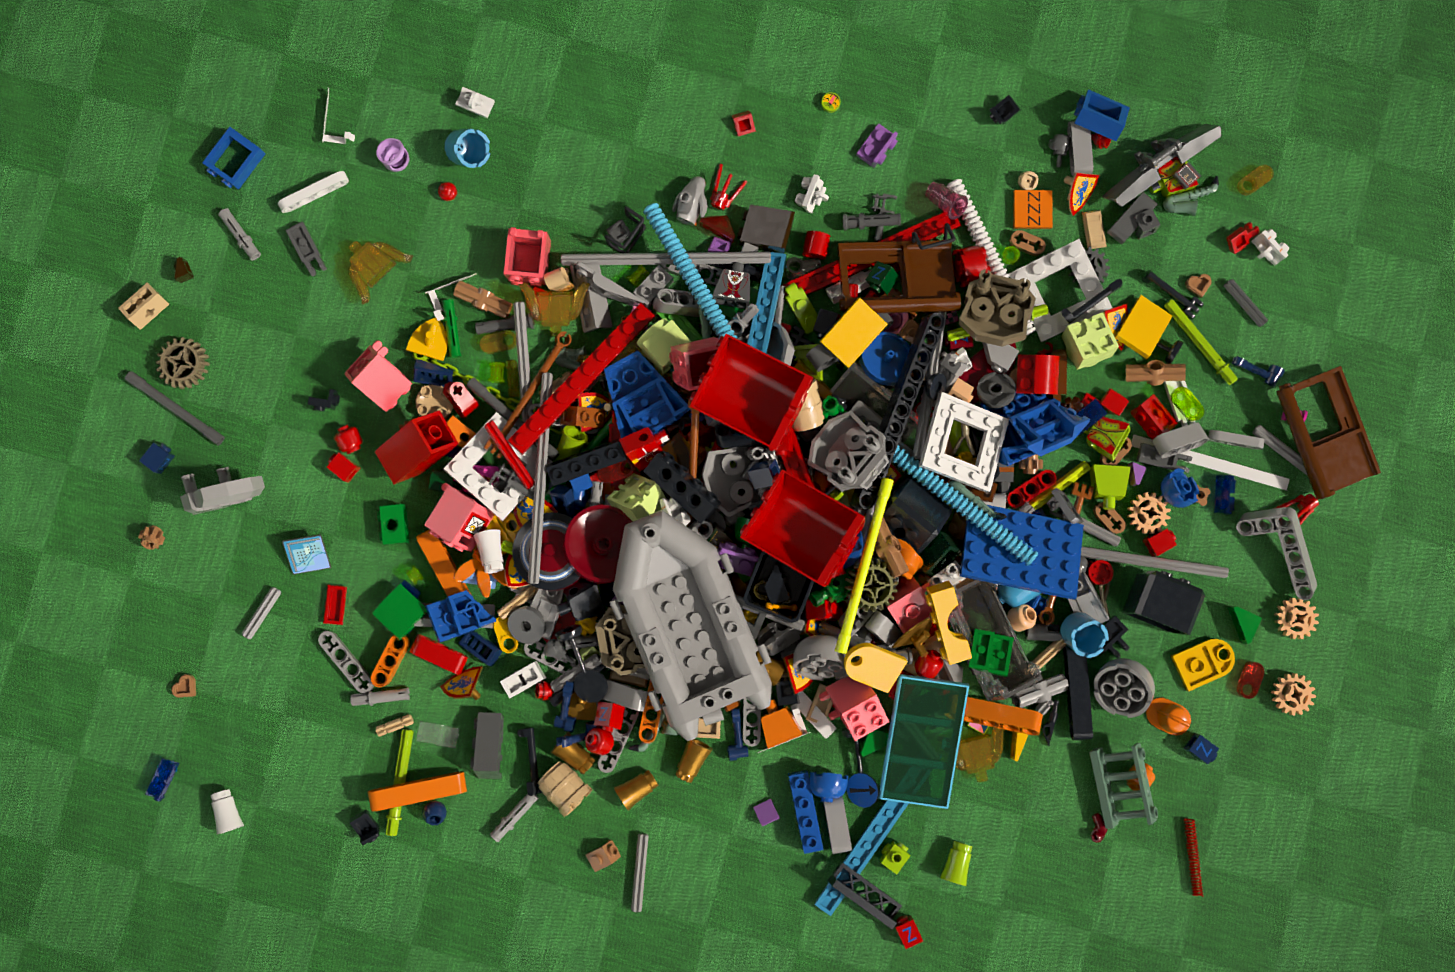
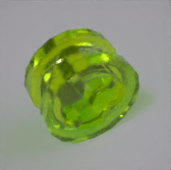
M1014 246L1005 248L1001 255L1003 262L1009 265L1014 264L1020 257L1018 248ZM1007 251H1009L1010 253L1014 252V260H1012V258L1008 259L1006 257L1008 255Z
M413 565L411 570L407 569L405 572L413 584L416 585L418 580H423V576L416 566Z

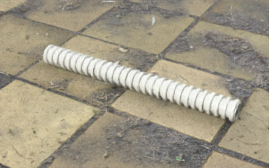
M962 179L950 182L946 188L950 190L949 194H952L951 198L955 200L954 204L958 206L957 210H960L959 214L963 216L962 220L965 221V226H968L967 230L971 232L970 236H973V242H976L975 245L985 247L987 254L985 259L991 269V273L1009 278L1010 275L1006 273L1007 269H1004V263H1001L1002 259L998 258L999 253L995 252L997 250L996 247L993 248L994 243L990 242L991 237L987 236L989 233L985 232L986 227L982 226L983 221L979 220L981 217L977 216L978 211L974 210L975 205H972L973 201L969 200L970 195L966 194L968 191L964 190L965 185L961 184ZM1030 320L1027 322V335L1036 330V327H1033V321L1031 322Z

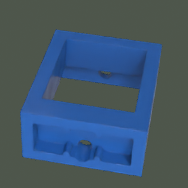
M1088 89L1085 96L1081 95L1078 100L1077 108L1074 112L1076 116L1074 123L1117 141L1125 127L1130 107Z
M229 127L202 163L208 167L206 169L208 173L215 178L219 175L223 178L221 180L222 183L229 188L234 186L239 190L266 153ZM235 140L251 153L231 178L214 165L231 142Z

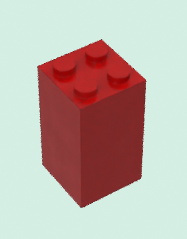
M439 410L409 421L375 450V453L394 485L421 475L459 443Z

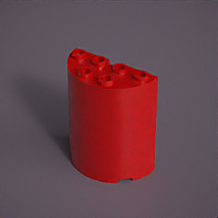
M725 334L717 342L716 347H718L716 354H712L708 360L707 365L710 366L708 372H703L699 378L698 383L700 386L698 390H694L690 396V407L777 450L781 446L785 435L787 436L805 402L808 395L807 391L813 382V377Z
M782 469L780 474L776 473L772 479L773 485L770 490H766L762 495L761 500L763 503L760 508H754L751 513L752 519L742 527L740 538L817 584L826 587L830 583L831 578H835L855 547L859 539L857 534L863 529L865 524V516Z

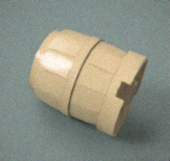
M816 379L813 380L811 387L807 391L808 395L792 426L794 431L810 430L824 423L823 402L817 391L818 384Z
M560 761L550 768L537 783L539 789L547 797V800L551 801L559 809L563 817L569 815L582 802L584 796L587 797L593 790L582 781L576 771H573L567 764Z

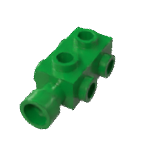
M853 565L845 569L846 574L831 579L826 587L820 585V590H814L809 594V599L813 606L818 607L822 605L826 599L830 603L833 601L839 603L846 598V594L850 590H846L845 586L850 585V583L845 581V578H851L848 571H855Z

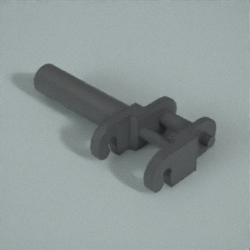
M876 194L872 196L875 198L874 206L870 208L873 212L880 211L878 215L895 213L885 210L884 207L886 199L893 198V200H896L897 196L883 194L882 196ZM879 199L883 200L882 208L878 207ZM876 226L874 241L879 242L882 240L884 226Z
M505 464L499 465V471H495L488 484L491 485L495 477H499L507 483L503 490L504 494L511 487L534 500V491L526 489L525 486L515 480H511L512 476L515 477L514 470L511 472L504 468ZM501 471L510 475L509 478L507 479L501 476Z

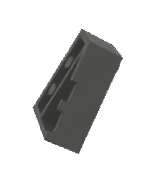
M478 712V718L474 719V730L477 731L476 738L473 737L472 749H475L474 757H471L470 767L478 779H502V773L499 772L500 761H502L501 745L503 743L504 727L502 713Z

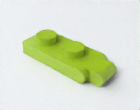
M792 283L784 288L787 293L785 299L805 334H809L813 331L818 315L803 288H798L795 283Z

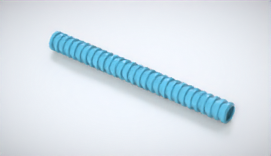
M653 203L648 205L643 211L644 215H647V220H650V225H653V230H656V235H659V240H662V245H665V250H668V255H671L670 259L674 260L673 264L677 265L676 269L680 270L679 274L683 275L682 279L686 280L685 284L689 285L688 289L692 290L691 294L695 295L694 299L698 300L697 304L701 305L700 309L704 310L703 314L707 316V321H710V326H713V331H716V336L720 338L728 334L737 339V335H734V330H731V325H728V320L724 319L725 315L721 314L722 310L718 309L719 305L715 304L716 300L712 299L713 295L709 294L710 290L706 289L707 285L703 284L704 280L700 279L701 275L697 274L698 270L694 269L695 265L691 264L692 260L688 259L689 255L685 253L686 250L679 243V238H676V233H673V228H670V223H667V218H664L665 214L662 213L659 204Z
M897 446L892 463H897V466L902 467L903 471L906 470L908 475H913V479H918V483L922 482V486L926 485L927 490L931 489V493H936V496L938 498L940 496L942 501L945 500L947 505L950 504L952 509H957V513L961 512L962 517L966 516V520L970 519L972 524L975 523L976 527H980L982 532L985 531L987 536H991V539H996V543H1001V547L1005 546V550H1010V554H1015V557L1020 558L1021 562L1024 561L1026 566L1035 560L1038 556L1037 551L1034 552L1032 547H1027L1028 544L1022 543V539L1018 540V536L1014 537L1012 532L1009 533L1008 529H1004L1002 524L999 525L997 520L994 521L992 516L988 517V513H983V509L979 510V506H974L973 502H969L968 498L965 499L963 494L960 495L958 493V490H953V486L949 487V483L943 482L944 479L940 480L938 475H934V472L919 467V460H914L913 456H909L910 453H905V449L901 450L900 446Z

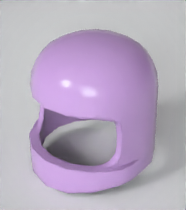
M388 138L378 145L376 155L388 170L399 172L407 167L409 154L400 140Z

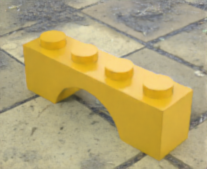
M948 580L926 587L928 594L925 595L927 605L932 608L930 618L937 627L934 633L937 641L942 646V648H939L941 658L943 660L946 659L949 665L971 659L972 655L968 640L962 633L950 631L947 625L951 611L958 606L954 586Z

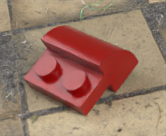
M1018 355L1016 393L1058 395L1060 356Z

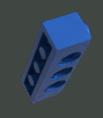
M802 770L788 773L803 852L806 854L823 850L808 771Z

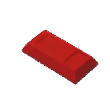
M327 586L323 623L343 625L347 587Z

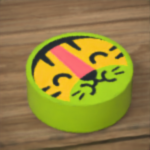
M833 92L826 93L822 98V108L828 113L837 111L840 107V97Z

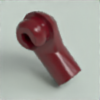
M1100 812L1092 815L1095 827L1092 831L1091 839L1095 843L1101 842L1107 833L1104 819Z

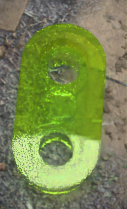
M1178 387L1172 391V403L1187 420L1197 421L1203 417V405L1188 388ZM1178 394L1183 396L1182 400L1178 399ZM1191 408L1195 410L1194 415L1190 413Z

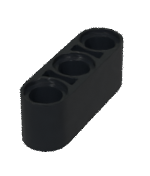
M723 423L715 426L716 443L721 448L766 446Z

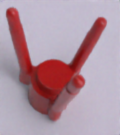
M719 164L710 200L713 207L724 211L725 207H730L731 202L744 188L747 181L744 180L728 199V195L725 192L732 178V174H729L722 191L717 193L723 167L722 164Z
M1301 494L1297 498L1275 508L1288 507L1299 502L1297 506L1300 511L1297 513V516L1299 518L1304 514L1299 520L1301 525L1319 505L1318 500L1312 494H1307L1306 496Z

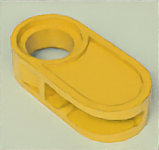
M498 617L496 622H494V630L499 646L503 652L512 653L517 650L519 641L509 631V617L505 619ZM507 638L514 641L512 649L504 647V641Z

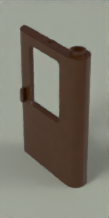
M943 240L920 241V242H921L922 246H924V245L936 243V242L943 241ZM912 241L838 243V263L842 299L839 300L840 311L845 313L858 299L850 296L847 266L850 264H876L877 261L881 263H897L899 265L902 296L861 298L877 314L959 311L961 297L960 293L956 292L951 252L952 242L924 250L918 247L916 241L915 243Z
M1341 366L1292 385L1289 382L1278 386L1279 390L1276 393L1317 500L1336 494L1335 491L1381 473ZM1322 382L1340 430L1312 442L1294 393Z

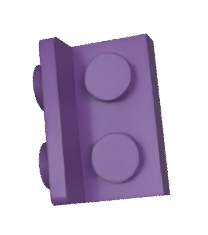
M878 124L856 156L873 168L877 164L881 165L887 157L885 155L887 150H892L897 144L898 140L896 138L898 133H892Z
M720 542L717 550L719 555L727 553L734 569L733 572L747 576L752 575L755 563L759 559L758 553L754 549L749 547L742 549L731 542H726L725 544ZM720 559L718 564L720 568L725 569Z

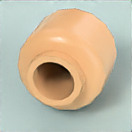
M1026 604L1011 608L1007 614L1009 626L1017 632L1032 628L1037 618L1034 609Z

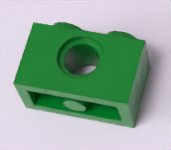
M406 505L379 506L380 511H377L378 522H381V530H379L380 542L382 541L383 545L410 543ZM391 520H395L397 522V526L394 530H390L389 528V522Z

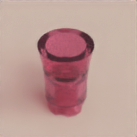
M937 182L931 183L925 193L926 197L952 220L959 218L968 205V198L965 195L959 194Z

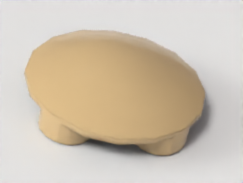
M423 386L416 397V409L421 416L440 410L445 419L452 412L453 406L444 396L442 386Z

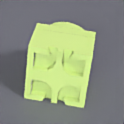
M1103 312L1089 319L1086 318L1081 322L1067 325L1061 336L1066 345L1067 355L1077 370L1083 367L1094 366L1099 361L1112 357L1119 347Z
M664 318L649 326L638 339L637 345L642 349L641 354L663 376L671 369L670 366L673 365L669 357L671 352L670 346L691 341L673 320L668 322Z
M632 472L625 479L626 484H620L618 486L620 490L613 491L606 498L611 506L621 509L632 521H636L662 510L659 500L666 497L657 483Z

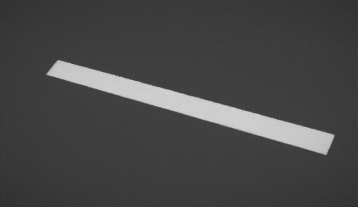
M1133 435L1131 442L1133 447L1139 448L1140 443L1154 445L1151 439ZM1190 450L1180 453L1193 457L1192 461H1189L1192 464L1287 490L1288 478Z

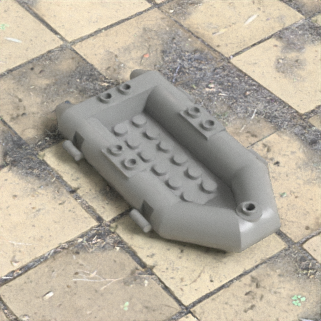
M660 510L625 525L613 586L616 599L609 603L616 619L625 618L654 687V690L648 692L654 710L659 711L663 709L670 727L686 741H690L698 736L699 717L744 698H747L759 710L769 707L771 703L772 682L765 665L772 661L765 644L756 645L727 575L734 571L727 553L719 555L717 548L665 511ZM720 559L725 568L724 572L721 571L720 566L718 564V561ZM623 601L626 613H622L618 602ZM757 651H759L761 655V658L763 660L762 662L758 661V658L755 654ZM658 693H661L664 699V703L662 705L660 704V701L657 697Z

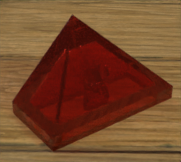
M727 215L701 218V227L734 243L735 235Z

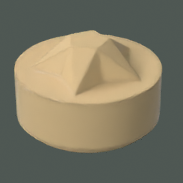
M1032 171L1023 172L1018 178L1020 188L1023 190L1035 189L1038 185L1036 173Z

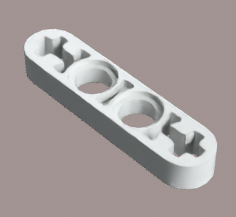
M344 171L334 173L281 199L278 205L282 213L291 212L346 185L349 180Z

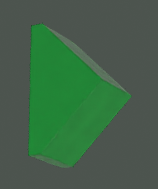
M1238 606L1227 607L1241 644L1251 643L1262 618Z
M876 729L865 735L860 748L861 756L864 757L887 746L889 733Z

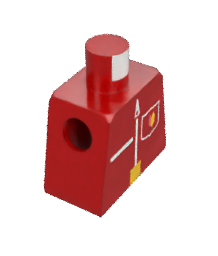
M646 427L619 439L625 454L637 469L641 471L648 466L656 454L663 451L661 444L669 440V437L664 429L653 434L650 428Z

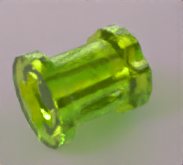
M638 265L637 270L632 275L626 277L636 289L650 275L642 265Z
M489 362L490 378H488V382L504 383L503 373L506 364Z

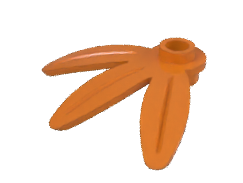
M476 548L472 555L473 559L461 565L456 570L453 579L455 582L464 581L477 570L476 580L478 588L482 595L488 598L491 590L489 573H485L479 550ZM505 570L491 573L494 579L507 586Z

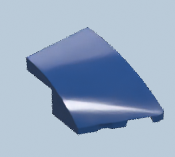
M467 590L426 606L438 643L496 622V618L491 616L479 602L474 600Z

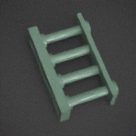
M1140 743L1131 746L1132 751L1106 754L1103 752L1102 747L1094 748L1089 752L1106 829L1116 827L1119 824L1118 822L1124 819L1146 817L1148 825H1152L1157 820L1156 818H1158V811L1156 806L1153 805L1144 763L1145 751L1144 748H1141ZM1134 759L1136 771L1118 773L1107 771V762ZM1138 778L1140 790L1116 793L1111 790V781ZM1142 798L1144 804L1143 810L1118 812L1115 809L1114 803L1116 800Z

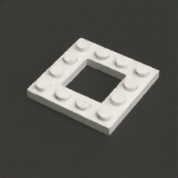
M1080 239L1009 273L1012 279L1020 280L1025 278V282L1026 279L1030 281L1029 290L1036 298L1034 307L1045 304L1035 282L1068 266H1071L1086 297L1085 300L1067 308L1071 313L1104 290ZM1108 297L1070 324L1081 322L1086 318L1089 319L1094 315L1111 309L1112 306ZM1048 311L1047 315L1036 317L1033 320V325L1036 327L1041 342L1064 332L1067 325H1070L1062 316V311L1052 316Z
M939 393L919 467L983 492H990L1009 419L946 393ZM953 420L984 432L975 465L944 454Z
M497 412L488 421L493 420L500 431L507 422ZM483 426L447 464L444 471L503 521L522 501L525 495L511 487L507 489L505 494L503 492L500 493L473 469L474 465L493 446L491 444L487 450L483 448L489 437H491ZM512 427L505 439L508 441L517 430ZM510 444L518 458L526 465L525 468L535 481L537 447L532 445L522 455ZM547 457L548 465L549 463H552V461ZM516 476L514 480L522 484L518 476Z

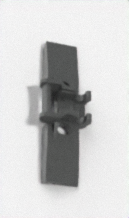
M1203 124L1179 139H1160L1159 142L1155 139L1151 142V146L1156 154L1152 156L1151 153H1141L1140 151L1135 153V159L1140 166L1125 176L1102 197L1115 201L1121 207L1161 179L1157 172V169L1174 157H1178L1180 163L1183 164L1220 138V126Z

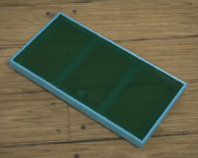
M905 674L898 676L879 799L948 809L969 691L968 683Z

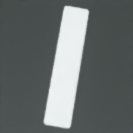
M782 674L781 678L789 677V676ZM787 687L785 693L790 695L792 690ZM801 691L798 693L800 704H797L800 712L807 717L812 701ZM815 705L811 718L818 721L817 723L810 722L824 738H828L836 730V727Z

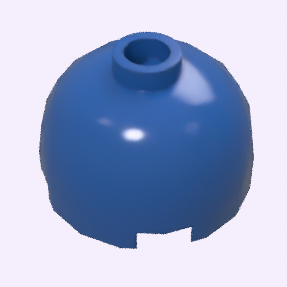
M1180 468L1173 470L1164 477L1161 483V493L1165 502L1177 508H1184L1198 501L1196 495L1199 494V489L1192 476L1188 478L1183 473L1185 470Z
M810 772L809 783L811 791L815 796L821 798V802L833 803V799L844 795L848 785V776L835 773L816 774V772Z

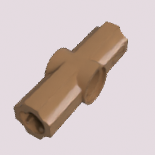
M459 281L454 289L453 295L471 303L472 306L484 312L489 311L507 319L512 310V303L494 296L495 294L480 287L478 289L462 281Z
M1152 360L1147 364L1126 365V382L1147 381L1148 384L1156 386L1161 385L1164 381H1185L1186 364H1164L1160 360Z
M882 518L875 550L878 556L885 561L888 569L891 570V576L896 578L907 573L909 569L900 552V542L891 534L884 518Z

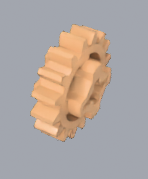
M1147 492L1143 493V497L1137 495V501L1131 500L1133 507L1127 508V510L1131 511V514L1127 515V517L1133 519L1130 525H1137L1135 527L1136 531L1142 528L1143 534H1146L1148 530L1150 534H1154L1155 530L1158 532L1162 531L1161 526L1168 525L1165 520L1171 517L1166 515V513L1170 512L1171 509L1165 508L1168 503L1161 502L1162 496L1156 498V493H1151L1149 497ZM1147 501L1145 506L1139 507L1142 502ZM1149 510L1154 516H1149V514L1143 511ZM1155 519L1159 520L1155 525L1151 526Z
M1290 598L1289 601H1282L1284 606L1277 607L1280 613L1274 614L1279 617V620L1274 621L1280 624L1278 631L1284 630L1283 636L1290 635V639H1296V637L1304 639V635L1310 637L1309 631H1316L1313 625L1319 624L1315 620V617L1319 616V614L1313 613L1316 607H1309L1310 601L1303 602L1299 598L1297 600ZM1297 605V606L1302 607L1303 609H1302V610H1298V609L1295 608L1294 606ZM1295 627L1299 631H1293L1290 628Z
M1292 673V675L1284 674V678L1278 677L1277 679L1280 683H1273L1276 690L1271 691L1272 694L1276 695L1272 701L1278 702L1275 707L1282 708V713L1287 714L1289 712V715L1295 716V713L1302 715V710L1309 711L1308 705H1314L1311 698H1316V695L1311 693L1315 690V687H1309L1311 681L1305 680L1304 675L1298 677L1297 673ZM1294 681L1301 684L1302 687H1298L1297 683H1295ZM1284 701H1288L1292 707L1288 706Z

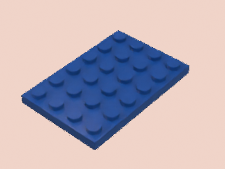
M987 505L994 512L1003 513L1007 516L1003 520H997L999 525L1002 524L1003 528H1007L1009 533L1012 532L1014 537L1018 536V540L1022 539V543H1027V547H1032L1034 552H1038L1035 560L1026 566L1024 561L1021 562V559L1016 558L1015 554H1010V550H1005V546L1001 547V543H996V539H991L990 535L987 536L986 532H982L980 527L977 528L975 523L972 524L970 519L966 520L960 577L1072 600L1077 598L1083 524H1073L1069 521Z

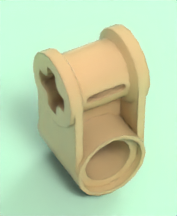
M560 267L544 274L547 287L559 293L573 289L574 284L571 283L568 275L569 269Z

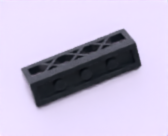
M841 861L828 878V882L846 897L893 929L897 924L893 918L902 905ZM843 868L848 871L849 879L840 880L837 878ZM862 881L864 890L855 891L853 882ZM877 892L879 901L870 902L868 893ZM891 902L895 906L887 914L884 912L883 904Z

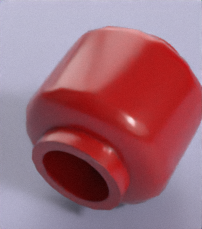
M347 424L337 429L339 433L335 434L334 440L341 452L350 454L361 448L360 445L363 443V439L356 427H349Z
M927 650L928 654L926 656H918L914 667L918 676L935 678L943 667V660L938 651Z
M593 728L585 738V746L591 753L606 755L614 746V738L611 732L601 728Z

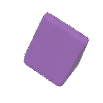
M714 236L708 252H729L732 243Z
M1130 462L1128 463V467H1130V484L1136 486L1140 484L1146 467Z
M771 798L753 807L762 826L779 819Z

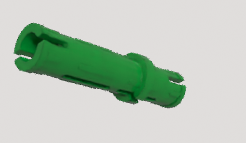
M443 300V323L446 326L449 358L461 357L456 322L458 321V316L455 315L454 300ZM451 331H453V338H454V345H455V346H453V339H452V332H451Z

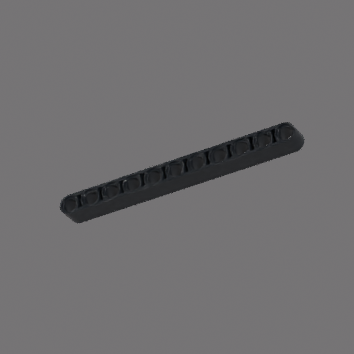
M940 313L926 315L920 322L878 429L886 437V454L889 463L877 475V478L872 482V486L867 490L855 488L851 498V504L855 509L867 510L875 505L881 480L886 477L943 331L945 318ZM931 319L934 320V323H935L934 326H933L932 323H931ZM925 336H926L927 339H928V343H927V344L925 343V340H924ZM918 354L921 356V361L917 358ZM911 371L914 374V379L911 378ZM904 389L907 391V397L904 396ZM897 407H899V409H900V414H899V415H898V413H897V411H896ZM890 425L893 426V432H892V433H891V431H890V429H889ZM862 496L865 498L864 505L861 503Z

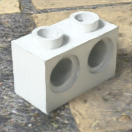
M535 661L500 681L510 699L545 679L546 676L538 662Z

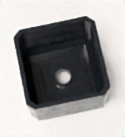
M906 476L890 494L883 518L891 534L897 539L906 541L919 555L939 534L952 514V509L940 497L938 498L935 493H931L930 489L927 490L926 486H922L921 482L918 483L916 478L913 479L912 476Z
M762 551L743 599L748 606L794 623L800 619L814 581ZM776 564H778L781 574L788 578L785 586L790 598L776 605L791 606L796 604L798 609L795 612L790 609H768L765 607L766 603H770L765 590V584Z
M1143 571L1136 574L1122 613L1174 634L1191 635L1205 594L1203 589L1190 585L1191 582L1186 579L1173 578L1171 573L1165 571Z

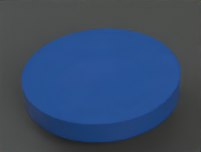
M880 332L859 356L861 367L873 381L887 386L896 385L911 347L903 338L894 333Z

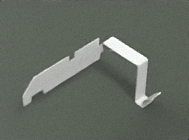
M328 88L322 142L346 144V138L354 142L355 135L351 134V132H345L344 137L325 135L329 102Z
M477 273L425 292V294L429 293L435 308L433 312L438 321L444 319L441 314L443 310L435 290L470 278Z
M797 704L792 705L793 715L803 731L801 736L808 734Z

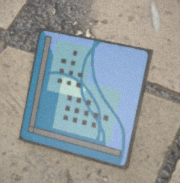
M321 534L282 541L293 574L331 568Z

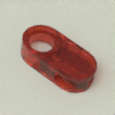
M627 458V460L599 469L597 476L603 483L614 482L631 476L635 472L636 466ZM626 462L631 466L629 473L622 472V463Z
M1248 662L1245 664L1237 685V693L1240 697L1252 699L1257 695L1264 676L1262 664L1258 662ZM1246 684L1252 687V692L1249 695L1243 693V687Z

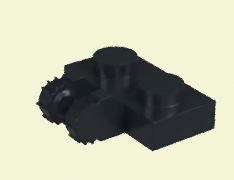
M1113 615L1104 624L1108 631L1109 639L1105 642L1104 650L1099 656L1108 649L1116 659H1119L1121 655L1112 645L1117 642L1123 650L1128 651L1130 647L1121 636L1129 629L1116 615Z

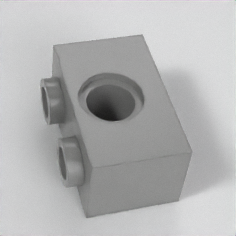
M658 265L633 294L644 300L645 303L643 305L649 309L661 289H668L674 282L673 277Z

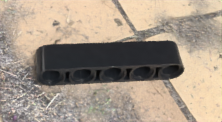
M1066 645L1063 648L1065 677L1069 682L1066 693L1070 737L1072 741L1089 740L1093 738L1087 658L1077 655Z

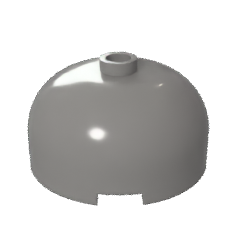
M822 634L803 639L795 648L793 655V668L797 669V674L819 681H824V678L835 677L836 680L848 677L849 675L844 668V657L846 654L834 651L838 638Z
M1119 658L1109 661L1099 670L1094 679V695L1096 700L1107 712L1113 715L1116 713L1128 716V718L1137 717L1148 709L1155 694V684L1151 673L1141 663L1132 659Z

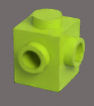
M892 841L891 844L887 843L881 852L883 855L879 860L897 875L911 855L907 852L909 848L899 841L897 844Z

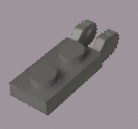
M302 221L286 229L301 261L306 265L312 277L317 274L310 261L316 259L320 269L326 270L327 267L320 257L322 255L305 223Z
M1140 443L1136 462L1172 471L1180 468L1185 470V473H1189L1190 469L1177 465V461L1181 459L1189 462L1192 461L1193 457L1179 453L1167 458H1161L1154 445Z

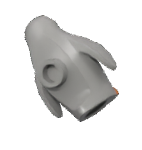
M699 176L693 177L674 201L672 211L675 212L677 210L676 219L683 224L696 226L699 215L704 217L707 212L708 206L704 195L706 186L704 178Z

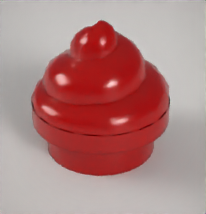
M1098 133L1091 135L1093 143L1099 149L1108 148L1111 143V139Z
M444 182L439 186L438 194L442 200L451 201L457 196V188L451 182Z
M541 681V683H537L535 686V696L537 699L547 700L555 693L551 689L550 683L546 681Z

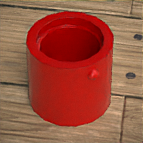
M806 231L802 255L811 259H826L830 235L820 231Z
M1105 560L1088 561L1089 567L1086 575L1092 585H1104L1111 581L1114 571L1109 562Z

